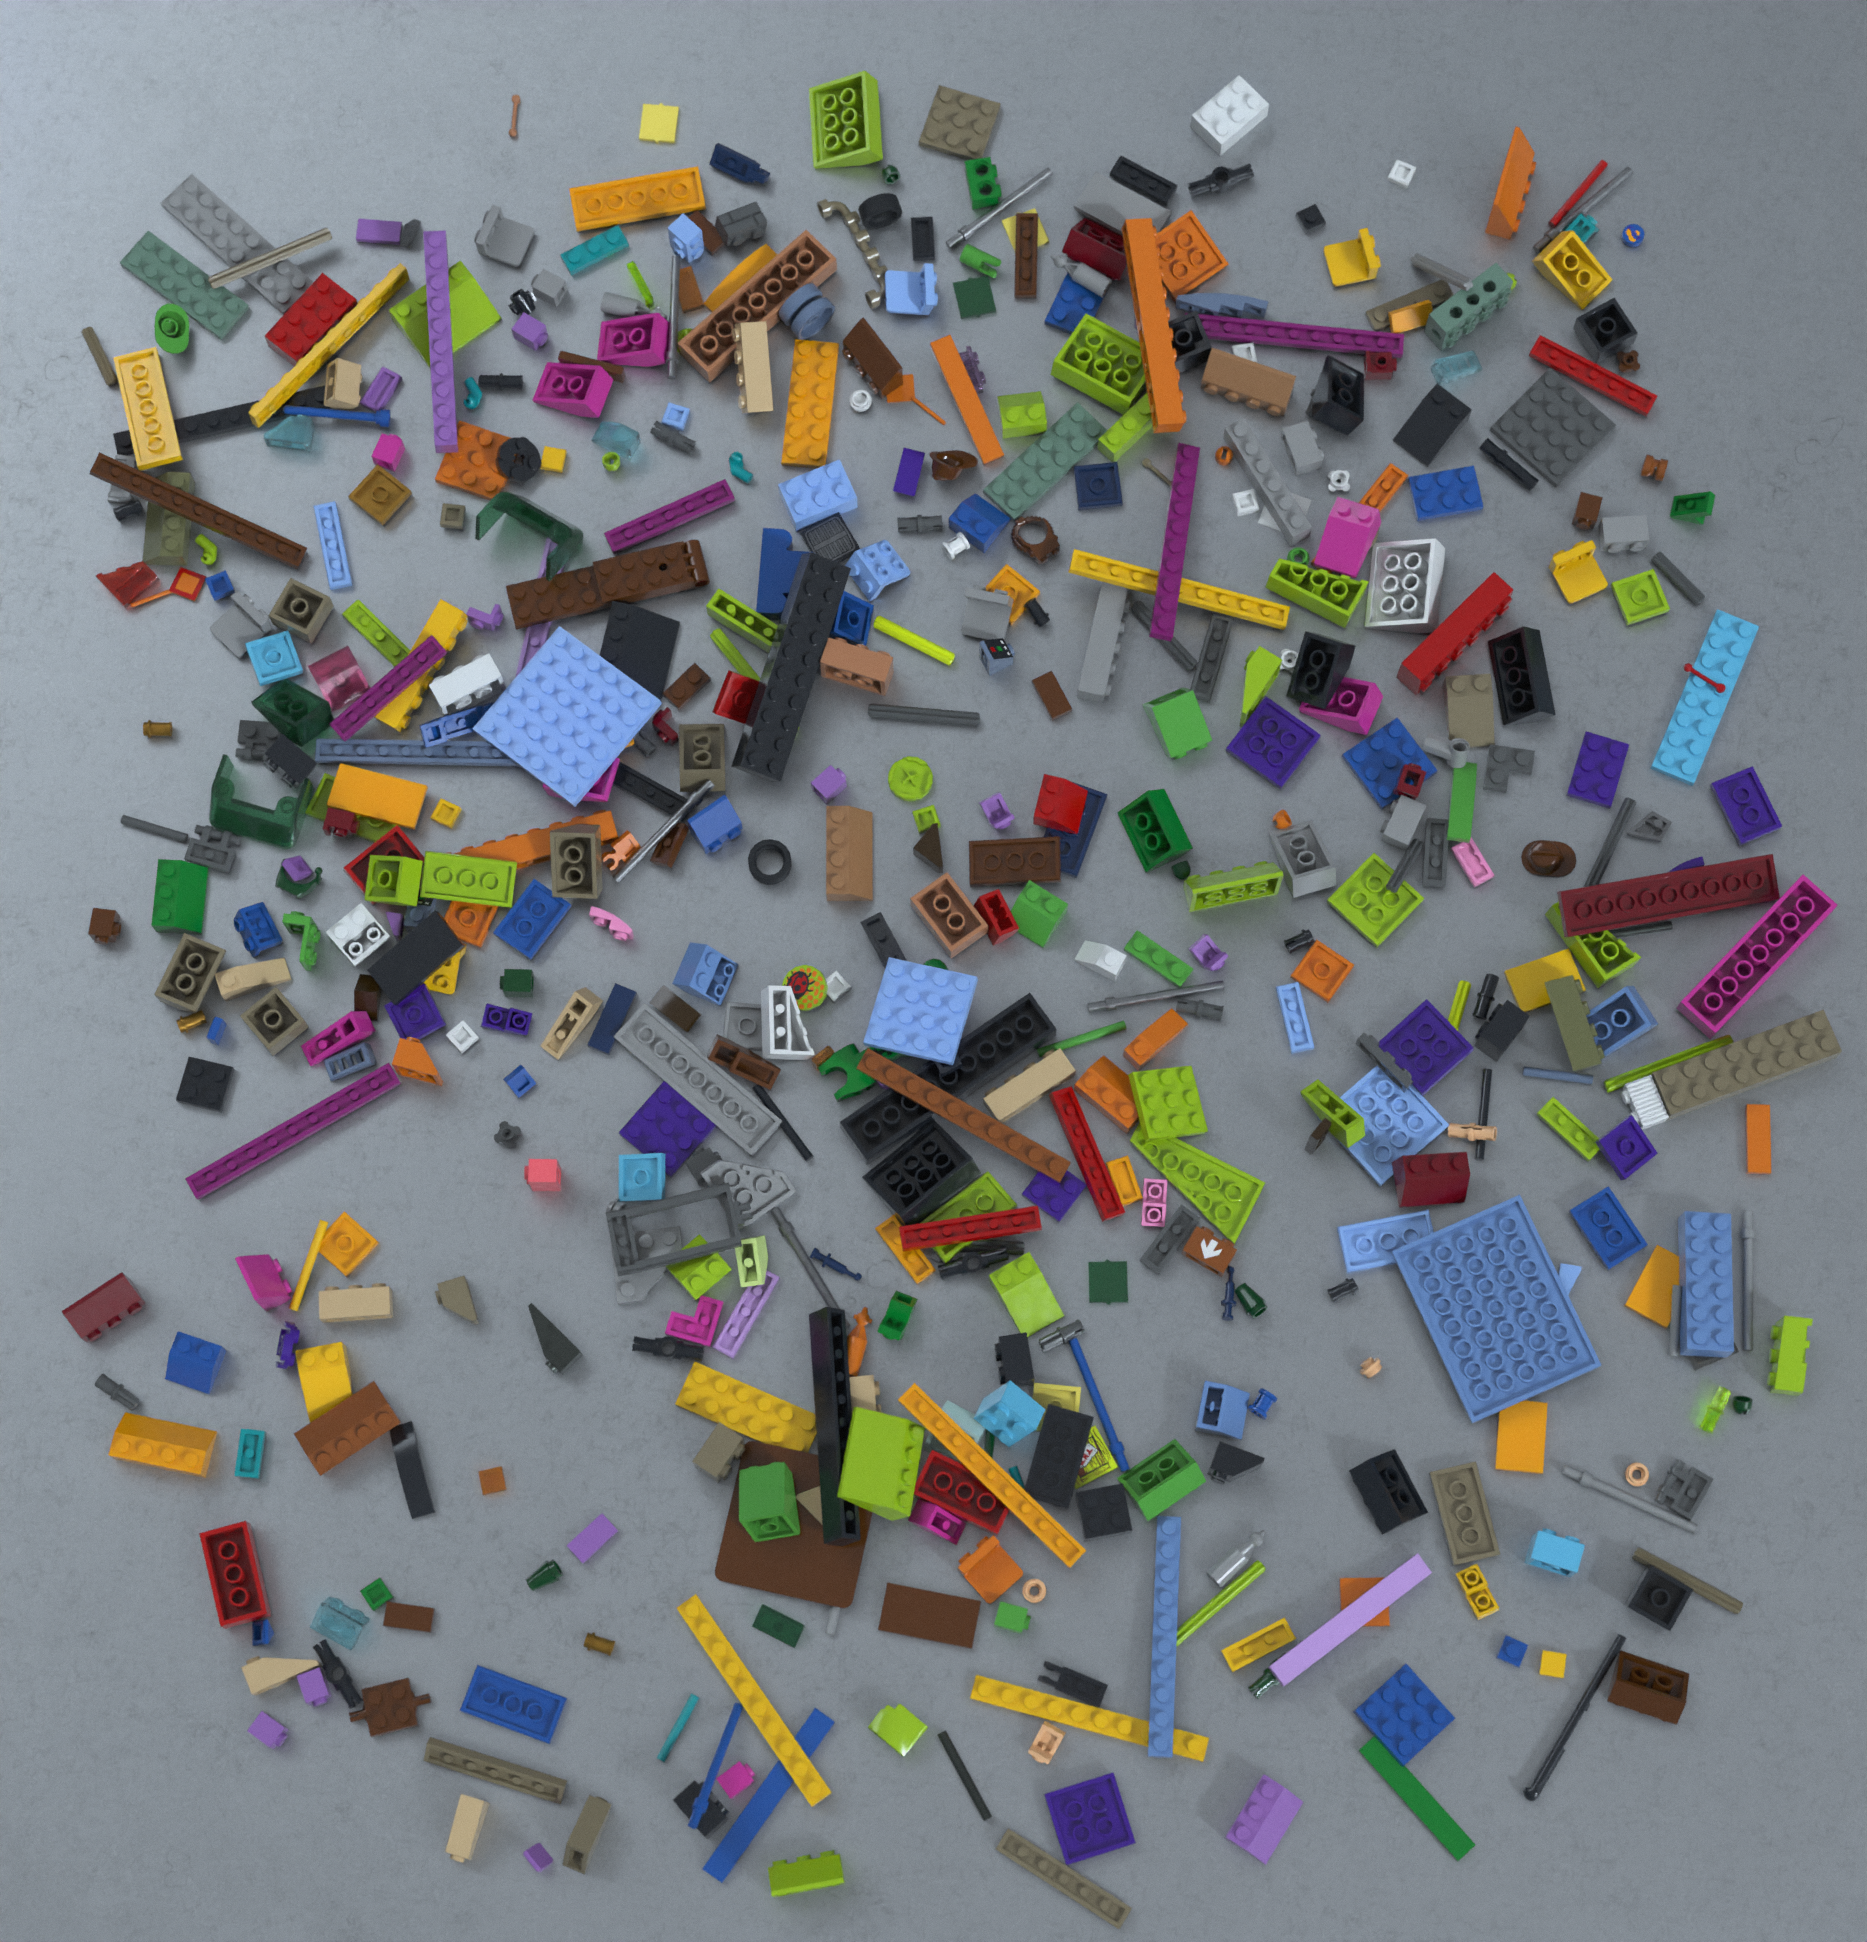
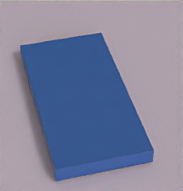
M477 1665L460 1711L550 1744L567 1698Z

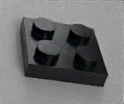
M188 1057L176 1101L222 1113L235 1069L231 1066Z

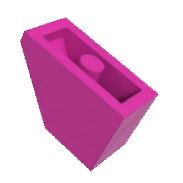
M920 1499L917 1500L908 1519L909 1522L955 1545H957L966 1526L965 1522L937 1505Z

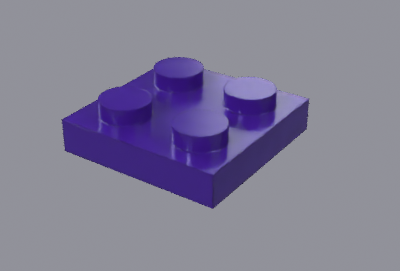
M426 984L420 985L398 1005H394L392 1002L384 1005L399 1037L402 1039L413 1037L420 1040L446 1025Z
M1632 1115L1627 1116L1595 1142L1620 1180L1628 1178L1658 1154Z
M1068 1170L1060 1183L1038 1172L1023 1191L1022 1196L1059 1223L1087 1185Z

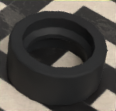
M892 193L872 196L863 201L858 209L862 223L868 229L884 228L895 223L902 216L899 200Z
M767 839L756 843L748 856L749 870L753 878L766 885L778 884L785 880L792 867L789 850L777 840ZM765 850H776L783 858L782 868L775 874L767 875L762 873L757 867V857Z

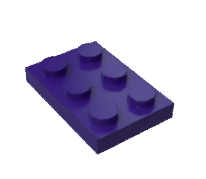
M1586 731L1566 796L1610 809L1629 744Z
M1753 766L1711 783L1710 787L1739 846L1782 828V824Z

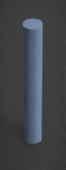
M1523 1067V1076L1585 1084L1593 1083V1075Z

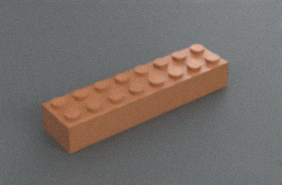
M805 230L678 342L679 354L710 383L735 361L734 352L737 351V347L732 336L735 324L766 321L768 332L781 320L779 318L780 308L795 291L810 283L818 287L837 270L836 258L815 237Z

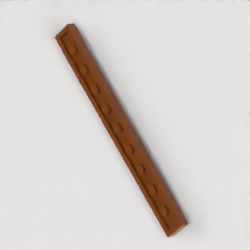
M867 1048L856 1068L865 1075L1058 1183L1061 1182L1071 1163Z

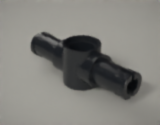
M1249 163L1235 169L1223 166L1217 167L1212 171V174L1206 175L1204 179L1188 183L1190 195L1193 197L1207 191L1223 194L1228 191L1230 186L1236 185V182L1254 177L1253 169H1250L1252 166ZM1223 178L1225 181L1218 182L1216 179Z
M1004 1245L1003 1247L986 1252L985 1250L968 1252L964 1256L958 1257L956 1261L938 1265L940 1272L947 1270L940 1273L941 1279L944 1280L958 1274H976L983 1269L990 1268L989 1265L1009 1260L1007 1253L1000 1255L1007 1252L1006 1246ZM972 1256H976L979 1259V1266L975 1269H970L967 1263Z
M634 1336L633 1342L635 1344L632 1346V1351L653 1353V1356L661 1357L666 1361L681 1360L682 1358L703 1360L704 1346L684 1344V1341H677L670 1336L656 1337L655 1339ZM667 1343L675 1346L674 1351L670 1354L662 1352L663 1346Z
M322 1640L319 1642L322 1648L316 1644L313 1646V1649L323 1663L322 1668L325 1671V1676L333 1684L336 1691H340L349 1709L354 1708L356 1704L353 1699L358 1704L363 1699L352 1684L353 1679L350 1676V1671L343 1665L340 1658L335 1656L327 1640ZM336 1668L343 1669V1677L340 1680H334L332 1677V1673Z

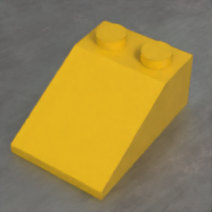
M1573 230L1561 232L1532 260V263L1544 278L1581 310L1613 280Z
M337 1342L295 1351L309 1422H312L354 1394L347 1349L343 1342Z

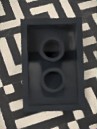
M1328 355L1312 400V417L1348 436L1364 421V374Z
M1437 383L1424 397L1393 441L1428 467L1466 424L1472 409Z
M1305 631L1286 696L1326 709L1350 667L1356 646L1322 634Z

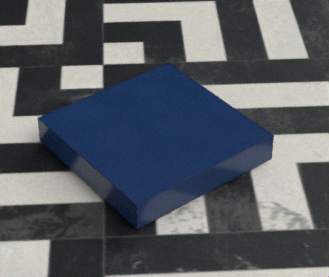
M1118 462L1073 466L1078 511L1123 505Z

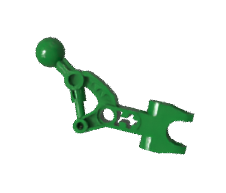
M929 959L923 963V965L948 970L946 964L939 959ZM854 1043L836 1051L818 1067L821 1075L840 1071L848 1077L847 1083L834 1094L837 1102L859 1096L877 1084L876 1080L856 1069L867 1049L859 1052ZM869 1047L872 1051L892 1062L902 1057H914L888 1051L890 1055L887 1056L885 1050Z

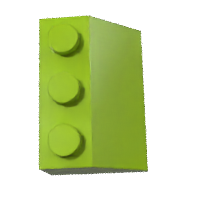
M831 1850L821 1852L820 1858L811 1859V1855L796 1857L797 1862L787 1864V1859L772 1862L773 1867H768L772 1897L845 1884L840 1854H835V1851Z

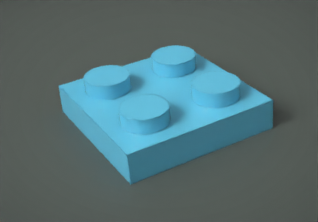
M289 631L245 643V648L260 686L303 674V669Z
M664 1153L619 1155L620 1202L665 1199Z

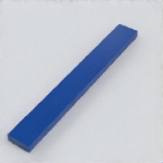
M817 1708L813 1710L794 1737L808 1759L811 1758L835 1723V1721ZM780 1760L775 1764L702 1868L721 1883L724 1882L794 1782Z

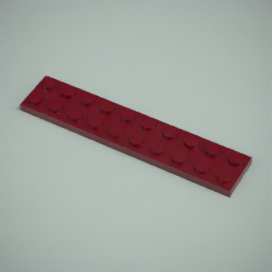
M1773 854L1557 892L1564 937L1780 899Z

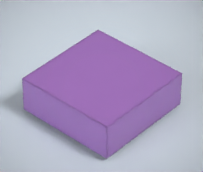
M300 855L287 858L282 863L294 881L309 878L313 874L311 868Z

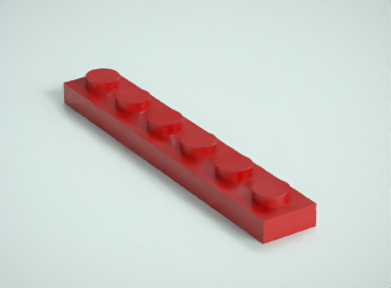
M1542 335L1538 337L1529 353V357L1647 417L1658 397L1652 392Z
M1072 1086L1051 1092L1049 1094L1050 1100L1102 1222L1122 1216L1125 1210Z
M1038 1206L899 1227L903 1252L1042 1230Z

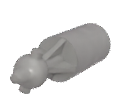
M1052 254L1050 256L1057 268L1064 267L1073 281L1098 296L1104 297L1109 290L1112 280L1082 262L1080 264L1068 262L1063 254Z
M609 292L604 293L601 303V311L626 318L659 313L667 319V315L660 310V306L650 310L640 300Z
M1266 1531L1254 1532L1250 1535L1248 1542L1233 1546L1206 1572L1209 1578L1218 1587H1223L1248 1563L1254 1546H1260L1263 1543Z

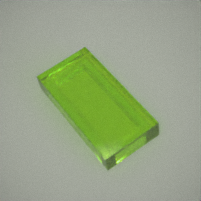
M633 261L627 263L628 275L641 300L648 308L653 307V296L638 267Z

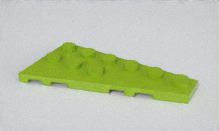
M1139 1122L1130 1139V1143L1235 1245L1265 1182L1177 1138L1144 1141Z

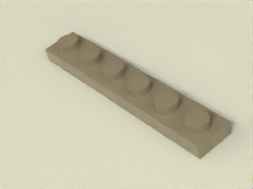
M432 1737L429 1738L426 1745L423 1761L561 1804L567 1780Z
M1009 1828L995 1849L1117 1929L1121 1928L1132 1909Z

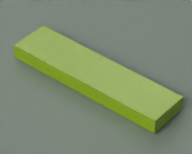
M359 599L342 613V616L394 667L408 656L410 649Z

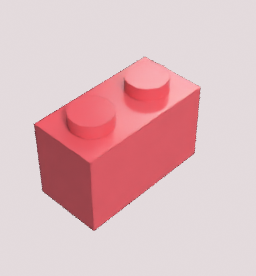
M529 1159V1166L524 1167V1179L527 1180V1184L530 1185L532 1191H561V1167L557 1159Z

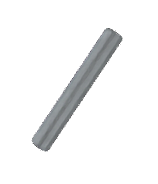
M1418 253L1411 257L1413 266L1464 291H1468L1470 287H1473L1470 278Z

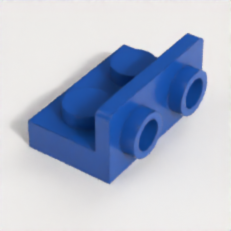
M264 902L238 910L234 917V927L237 932H240L244 947L248 952L250 951L253 958L257 957L260 951L282 943L283 939Z

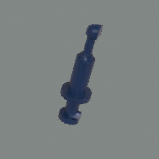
M816 1247L809 1257L811 1259L814 1257L823 1262L821 1266L823 1268L828 1266L840 1274H847L853 1277L856 1281L862 1278L860 1273L854 1274L847 1270V1266L831 1258L832 1254L829 1253L825 1256Z
M1228 1266L1227 1269L1229 1280L1225 1285L1224 1300H1221V1305L1225 1306V1312L1222 1313V1320L1225 1321L1233 1320L1231 1315L1232 1307H1235L1237 1304L1234 1301L1235 1283L1233 1282V1273L1235 1270L1232 1266Z

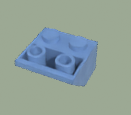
M690 942L672 984L688 994L721 1006L739 964L707 944Z
M1205 1381L1195 1431L1242 1440L1250 1393L1229 1385Z

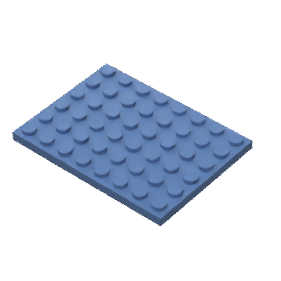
M1520 1195L1391 1252L1471 1424L1602 1366Z

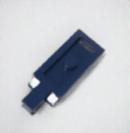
M720 143L715 145L709 162L711 166L746 183H754L756 180L764 184L768 181L770 173L760 168L761 164L757 163V161Z

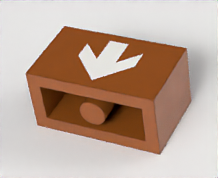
M1196 1226L1181 1254L1222 1277L1236 1254L1237 1249L1234 1248L1235 1245L1225 1238H1222V1240L1213 1236L1214 1232L1204 1226L1202 1228Z

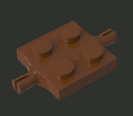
M409 1678L361 1689L364 1701L363 1710L349 1712L351 1723L365 1719L368 1723L370 1736L376 1737L419 1726L417 1706L431 1703V1697L429 1693L415 1697Z

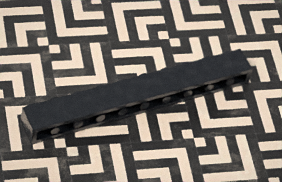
M825 1307L809 1314L824 1544L845 1546L861 1540L858 1506L837 1497L852 1418L845 1310Z

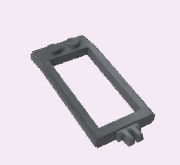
M728 1182L625 1209L606 1212L618 1277L742 1247L738 1226H743L745 1220L753 1218L752 1213L742 1214L743 1211L751 1209L750 1204L741 1205L740 1201L733 1202ZM722 1196L731 1238L639 1261L631 1222L632 1218Z

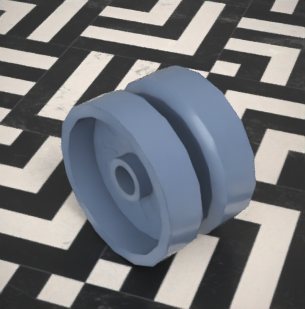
M810 283L799 288L784 302L779 311V318L786 325L791 326L792 332L798 339L804 340L815 335L829 322L835 312V306L828 298H822L821 290L815 284Z

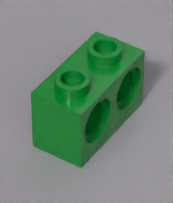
M990 157L965 161L964 171L972 210L997 205L998 197H1002L1000 184L995 183V178L998 177L996 164L992 165ZM984 171L986 174L978 175L977 172ZM988 191L990 192V194L983 195L981 194V192Z

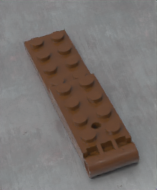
M689 540L685 543L680 541L592 562L593 566L507 585L506 591L516 629H521L611 608L613 601L628 604L683 590L704 587L710 583L700 541Z

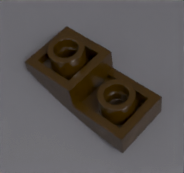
M665 985L660 988L649 1002L686 1032L691 1029L701 1016L699 1012Z

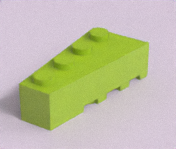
M1279 558L1269 575L1265 588L1345 628L1361 601L1369 581L1362 579L1361 581L1350 579V576L1330 574L1327 570L1310 569L1307 565Z
M1559 901L1553 904L1545 913V916L1597 988L1602 987L1632 968L1642 958L1636 952L1633 953L1626 947L1624 941L1620 938L1617 939L1608 930L1564 937Z

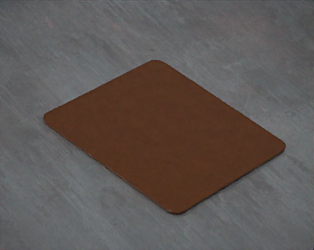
M756 1441L747 1442L744 1445L746 1450L740 1459L716 1563L715 1576L723 1582L839 1608H848L854 1599L873 1512L858 1506L861 1540L845 1546L824 1544L823 1525L796 1499L800 1535L755 1542L739 1521V1470L748 1469L750 1466L770 1465L773 1462H785L792 1472L795 1496L802 1492L820 1486L818 1455Z

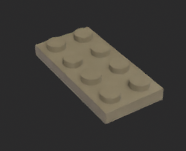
M1476 1461L1430 1472L1429 1476L1453 1566L1500 1555Z

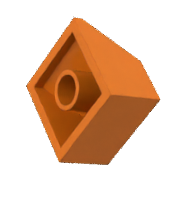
M407 1037V1039L400 1038L392 1061L397 1074L442 1086L443 1080L420 1040L413 1037Z

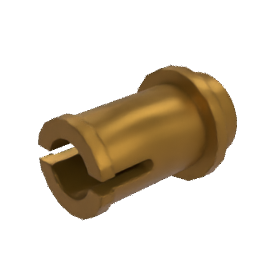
M148 720V722L143 723V735L148 736V738L152 736H172V722H151V720Z
M202 1009L185 1017L179 1016L180 1019L176 1020L181 1033L185 1031L189 1033L188 1030L207 1023Z
M595 1632L592 1634L587 1633L583 1647H586L587 1651L592 1649L611 1656L615 1641L596 1636Z

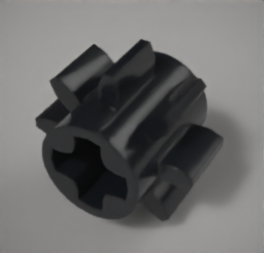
M519 289L510 296L512 303L508 306L514 314L522 315L525 312L529 315L535 310L536 307L533 302L537 299L531 291L527 290L525 292L523 289Z

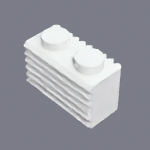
M1651 1075L1623 1086V1091L1621 1092L1622 1100L1625 1105L1629 1104L1632 1111L1630 1115L1634 1117L1642 1130L1663 1123L1669 1118Z

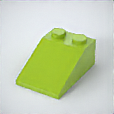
M1261 646L1255 652L1252 650L1245 660L1244 670L1246 672L1242 693L1240 727H1243L1280 672L1282 659Z
M1030 1252L989 1274L988 1280L1020 1333L1027 1332V1337H1030L1064 1317L1060 1306Z

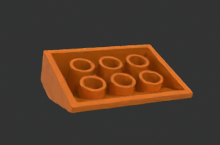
M1515 126L1485 230L1487 234L1511 239L1512 232L1517 233L1520 220L1516 218L1518 213H1523L1526 202L1522 200L1523 193L1528 194L1531 181L1527 179L1529 174H1534L1537 163L1533 161L1535 152L1520 127Z

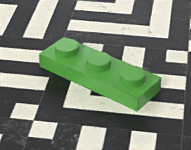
M1138 930L1124 947L1125 952L1178 988L1182 987L1193 972L1192 967Z

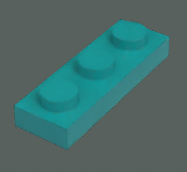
M616 225L560 254L572 276L628 247L629 244L620 227Z

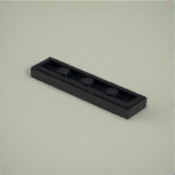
M619 762L613 785L662 813L672 817L688 800ZM694 807L679 821L680 823L684 824Z

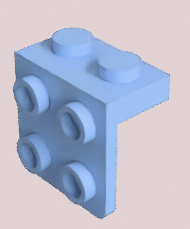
M925 263L920 272L886 271L885 302L887 312L915 315L930 314L938 301V294L934 292L937 273L933 270V264Z
M882 540L855 551L845 565L851 568L849 575L869 601L876 599L886 585L904 579L910 574L909 568L887 540Z

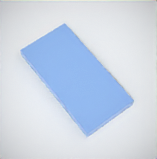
M1429 1209L1337 1227L1346 1273L1396 1264L1391 1253L1393 1250L1434 1233Z

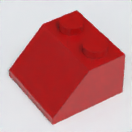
M1044 774L1034 812L1033 824L1078 834L1088 791L1065 778Z

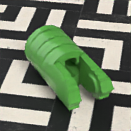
M970 244L964 247L959 262L992 278H996L997 271L984 263L986 262L997 267L1002 262L1000 259Z

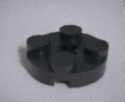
M525 437L508 439L497 450L496 467L499 473L507 480L517 481L518 483L525 482L534 477L541 467L540 454L536 446ZM515 454L522 457V465L514 463Z

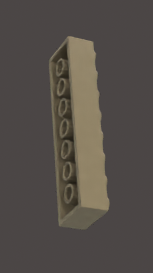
M1823 1009L1653 1072L1651 1076L1669 1116L1666 1120L1668 1121L1835 1059L1842 1050Z

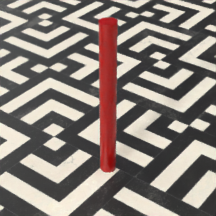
M1601 160L1552 217L1548 222L1552 228H1555L1604 171L1608 166L1606 161Z

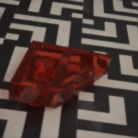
M144 561L134 563L129 567L117 568L116 571L104 575L99 573L96 575V578L125 608L159 580L158 576Z

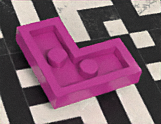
M700 1296L694 1317L671 1311L665 1335L711 1347L724 1302Z

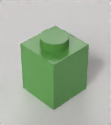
M1000 1601L994 1627L1022 1634L1023 1629L1028 1630L1031 1616L1027 1615V1608Z

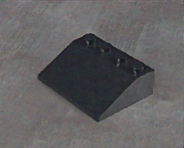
M613 601L600 656L662 701L680 622L635 605Z
M933 1119L862 1178L890 1212L895 1215L898 1221L903 1226L921 1223L979 1176L981 1172L974 1159Z

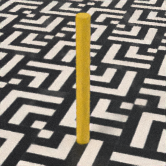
M319 1220L289 1309L298 1311L329 1222Z

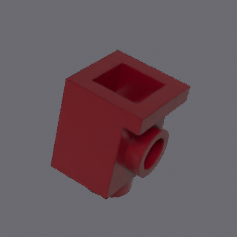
M1365 352L1363 359L1365 380L1391 379L1393 371H1397V359L1392 358V352Z
M1413 763L1405 764L1401 768L1392 794L1404 795L1415 800L1420 793L1426 771L1421 770L1422 767ZM1405 779H1411L1413 782L1412 785L1407 784L1405 782Z
M328 807L322 829L327 836H330L331 832H333L335 836L346 838L347 835L354 836V834L358 833L360 821H358L353 812Z

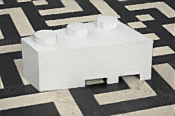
M768 985L761 990L763 1059L808 1060L815 1055L807 1039L806 1028L803 1027L800 1019V1011L791 986Z

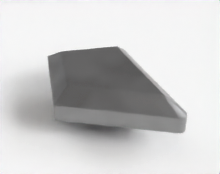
M1652 811L1631 828L1627 835L1661 842L1672 822Z

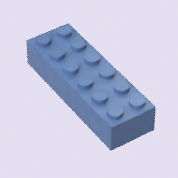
M1684 1211L1678 1217L1679 1285H1682L1680 1355L1727 1358L1734 1352L1731 1214Z

